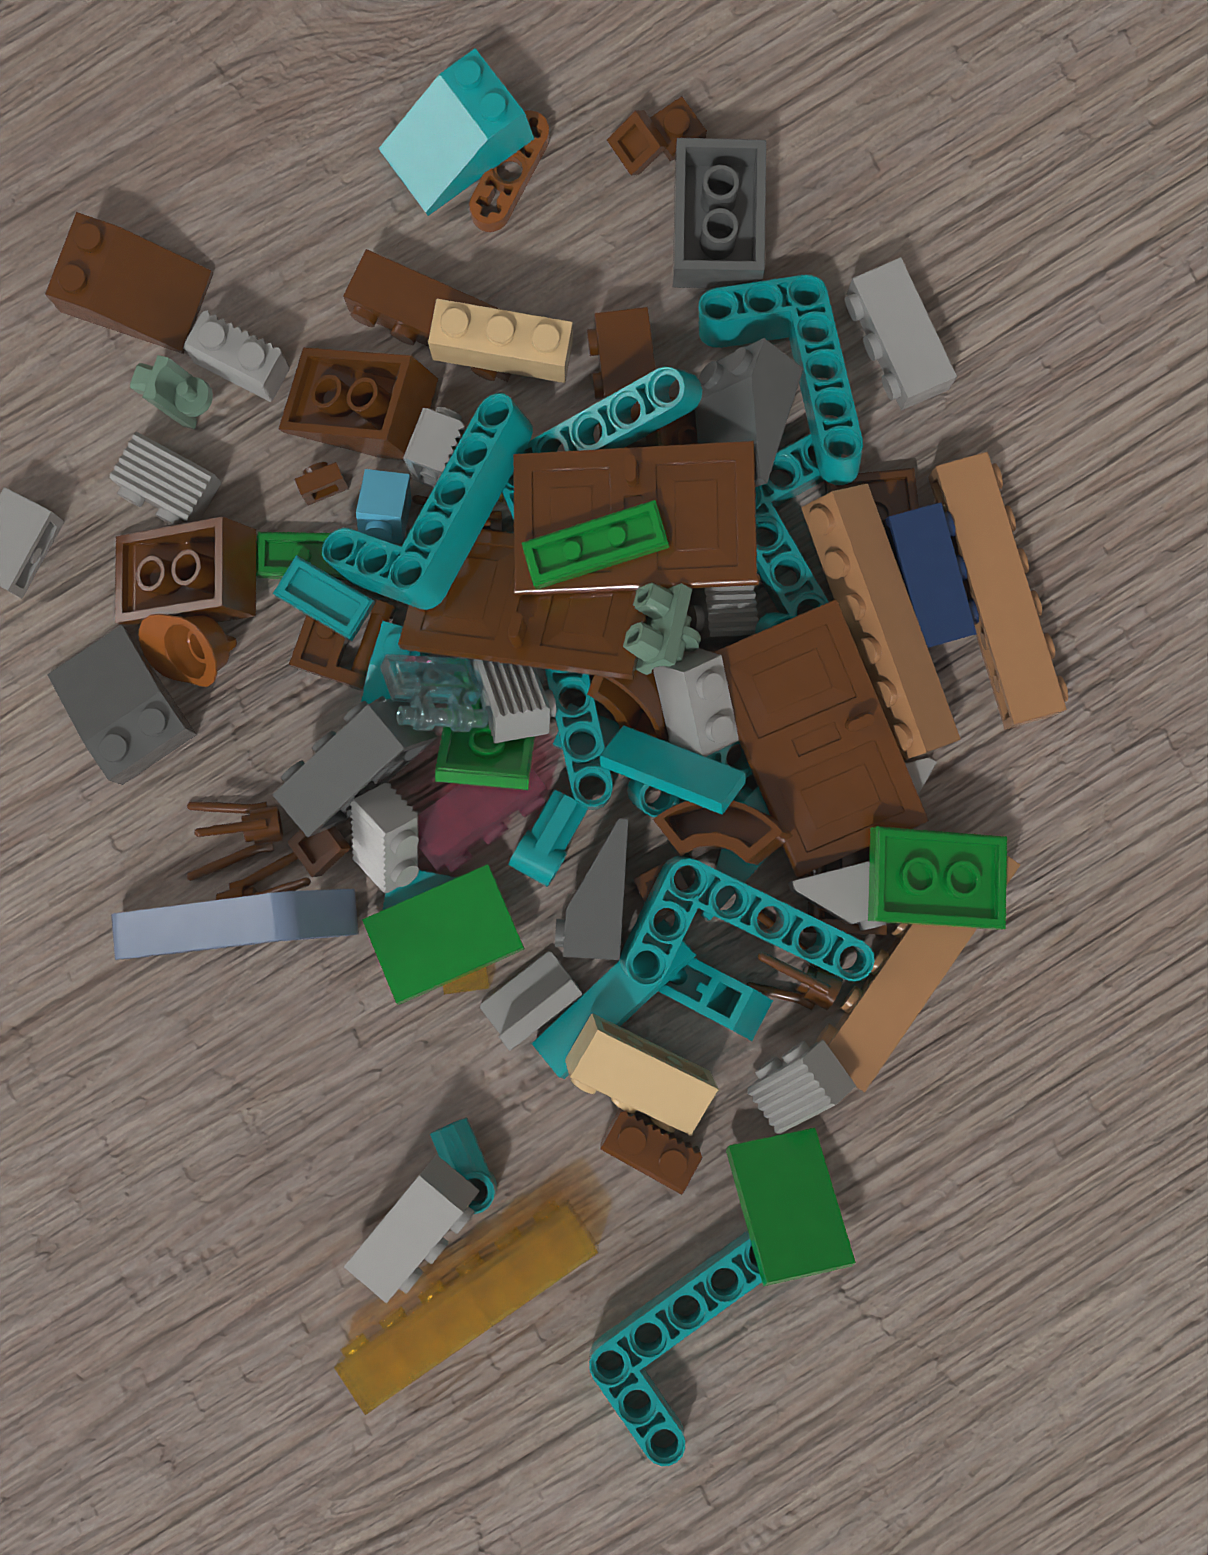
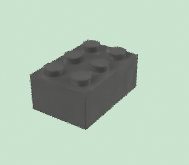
M677 138L674 179L673 288H721L762 281L765 271L766 140Z
M403 695L390 699H385L384 696H381L370 704L362 701L345 715L344 719L347 724L337 734L335 731H331L314 744L312 749L316 754L306 763L303 760L297 762L281 776L284 784L272 795L307 837L345 823L352 815L350 803L353 799L383 783H388L438 737Z

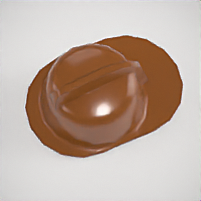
M150 614L142 620L139 628V643L143 654L155 670L172 680L208 687L215 682L217 671L227 664L230 651L237 645L236 638L226 635L215 619L208 615L178 617L167 614Z

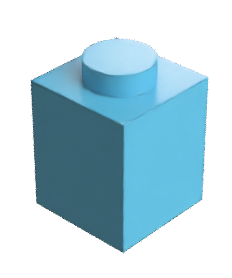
M365 469L356 509L358 532L389 543H404L412 502L410 474Z

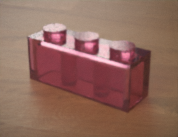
M532 767L528 790L459 784L418 815V846L437 871L441 872L447 867L452 873L473 857L469 850L482 840L487 845H490L509 830L505 823L518 813L523 818H526L545 803L541 796L548 792L547 787Z

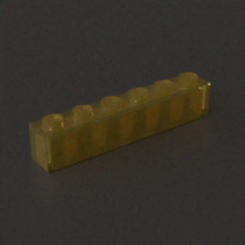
M555 1200L547 1203L532 1215L536 1221L522 1232L519 1231L517 1226L508 1230L494 1241L497 1247L496 1250L483 1259L479 1253L472 1255L456 1267L455 1270L459 1274L457 1277L443 1285L440 1279L433 1282L417 1295L421 1302L406 1312L402 1306H399L378 1322L382 1329L369 1338H366L364 1333H360L340 1348L343 1356L340 1357L334 1369L365 1415L599 1253L598 1243L569 1200L560 1205Z

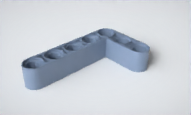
M355 889L275 892L111 914L115 960L279 941L359 934Z

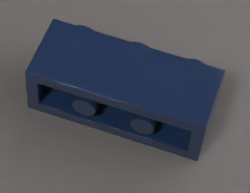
M940 502L889 516L882 520L927 648L976 635L975 625L979 624V614L972 598L967 599L963 581L967 580V569L962 556L955 555L951 538L955 537L956 530L950 512H944Z

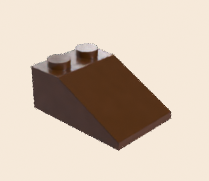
M76 212L45 295L61 313L184 354V343L194 327L213 272L119 226Z
M303 347L279 430L283 433L379 458L404 460V454L422 409H430L438 378L411 355Z
M217 517L116 536L115 623L120 625L141 624L142 620L150 614H167L178 617L208 615L215 619L216 622L256 617V529L225 517Z

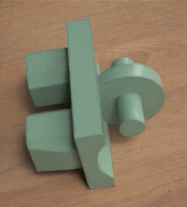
M157 355L154 366L138 363L130 383V388L138 394H142V398L183 427L195 429L197 424L196 417L209 409L213 399L212 388L207 382L201 378L193 377L170 358Z
M649 583L636 591L633 606H635L636 610L647 615L648 619L646 624L639 622L630 627L626 632L623 647L638 657L636 670L648 675L652 673V669L655 667L673 666L676 662L682 661L684 652L695 651L699 648L701 636L696 630L690 628L691 617L687 615L692 593L691 588L681 583L666 589L657 584Z

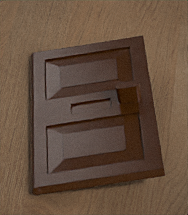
M754 441L513 454L515 565L513 594L515 596L637 591L640 587L649 583L657 584L666 589L681 583L689 588L759 585L760 576L757 574ZM656 501L670 548L538 590L534 588L522 548V542L643 503Z
M482 529L442 602L428 610L409 605L398 643L402 650L633 680L638 657L623 647L625 636L632 625L639 622L646 624L648 616L636 610L635 606H633L636 591L515 596L513 594V586L515 585L514 532Z
M837 599L719 650L709 651L722 656L739 743L769 814L793 835L783 844V847L796 877H803L810 871L869 847L870 828L878 826L912 829L929 821Z

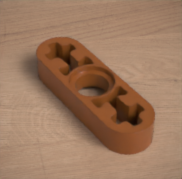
M532 110L524 111L530 128L532 126L537 128V136L539 138L534 137V140L525 146V155L518 150L497 167L485 172L470 198L469 207L472 221L482 231L495 232L507 224L549 145V125L546 118L539 112ZM505 162H515L522 168V174L514 181H505L498 176V168ZM495 187L501 192L497 198L499 213L491 212L488 217H485L480 205L489 206L495 196Z

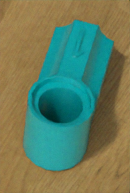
M554 790L532 830H527L508 865L548 887L568 853L565 850L588 809L582 807L573 798Z
M468 1118L457 1120L431 1132L430 1136L441 1159L466 1180L477 1178L486 1184L488 1189L487 1197L480 1201L472 1200L469 1204V1207L475 1211L474 1214L488 1209L495 1198L497 1182L492 1172L489 1171Z

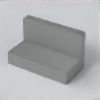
M547 952L481 1003L480 1009L499 1032L500 1036L498 1037L507 1049L511 1051L580 997L583 992L552 952Z

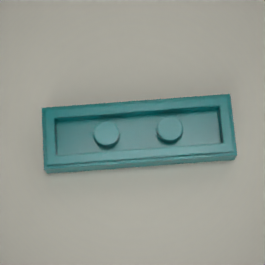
M624 725L599 755L601 767L722 815L745 784V772Z

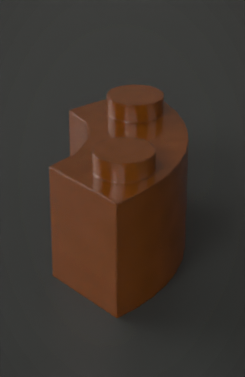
M653 669L652 673L648 675L635 670L633 680L594 675L587 695L602 703L614 715L619 725V730L624 725L665 742L668 741L669 737Z
M686 801L667 809L653 819L679 854L690 858H696L709 850L729 849L745 862L758 865L793 836L773 817L756 808L736 801L731 802L723 815Z

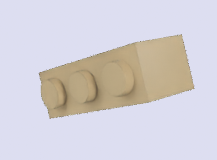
M436 299L428 344L432 359L435 361L566 383L573 345V322Z
M593 1013L565 1059L571 1081L579 1089L590 1094H595L596 1091H599L611 1097L612 1102L624 1111L627 1110L629 1113H635L636 1110L651 1116V1120L657 1126L668 1132H675L678 1129L691 1136L718 1091V1087L709 1070Z

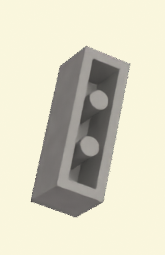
M900 257L852 278L847 291L848 296L845 297V304L854 322L859 320L866 334L863 337V342L868 356L872 361L878 360L884 373L881 378L888 398L891 401L896 399L902 411L948 391L956 380L957 375L902 258Z
M436 1154L344 1268L385 1303L392 1298L398 1289L407 1294L424 1273L418 1267L424 1259L432 1264L449 1243L443 1237L447 1231L451 1229L454 1233L458 1234L475 1213L469 1207V1204L478 1194L479 1190Z

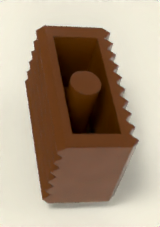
M619 1108L600 1144L602 1151L681 1195L684 1193L702 1160L698 1146L692 1147L690 1141L684 1143L683 1138H676L674 1132L668 1134L666 1130L659 1129V1126L656 1124L652 1125L650 1119L644 1121L642 1115L636 1116L635 1113H629Z

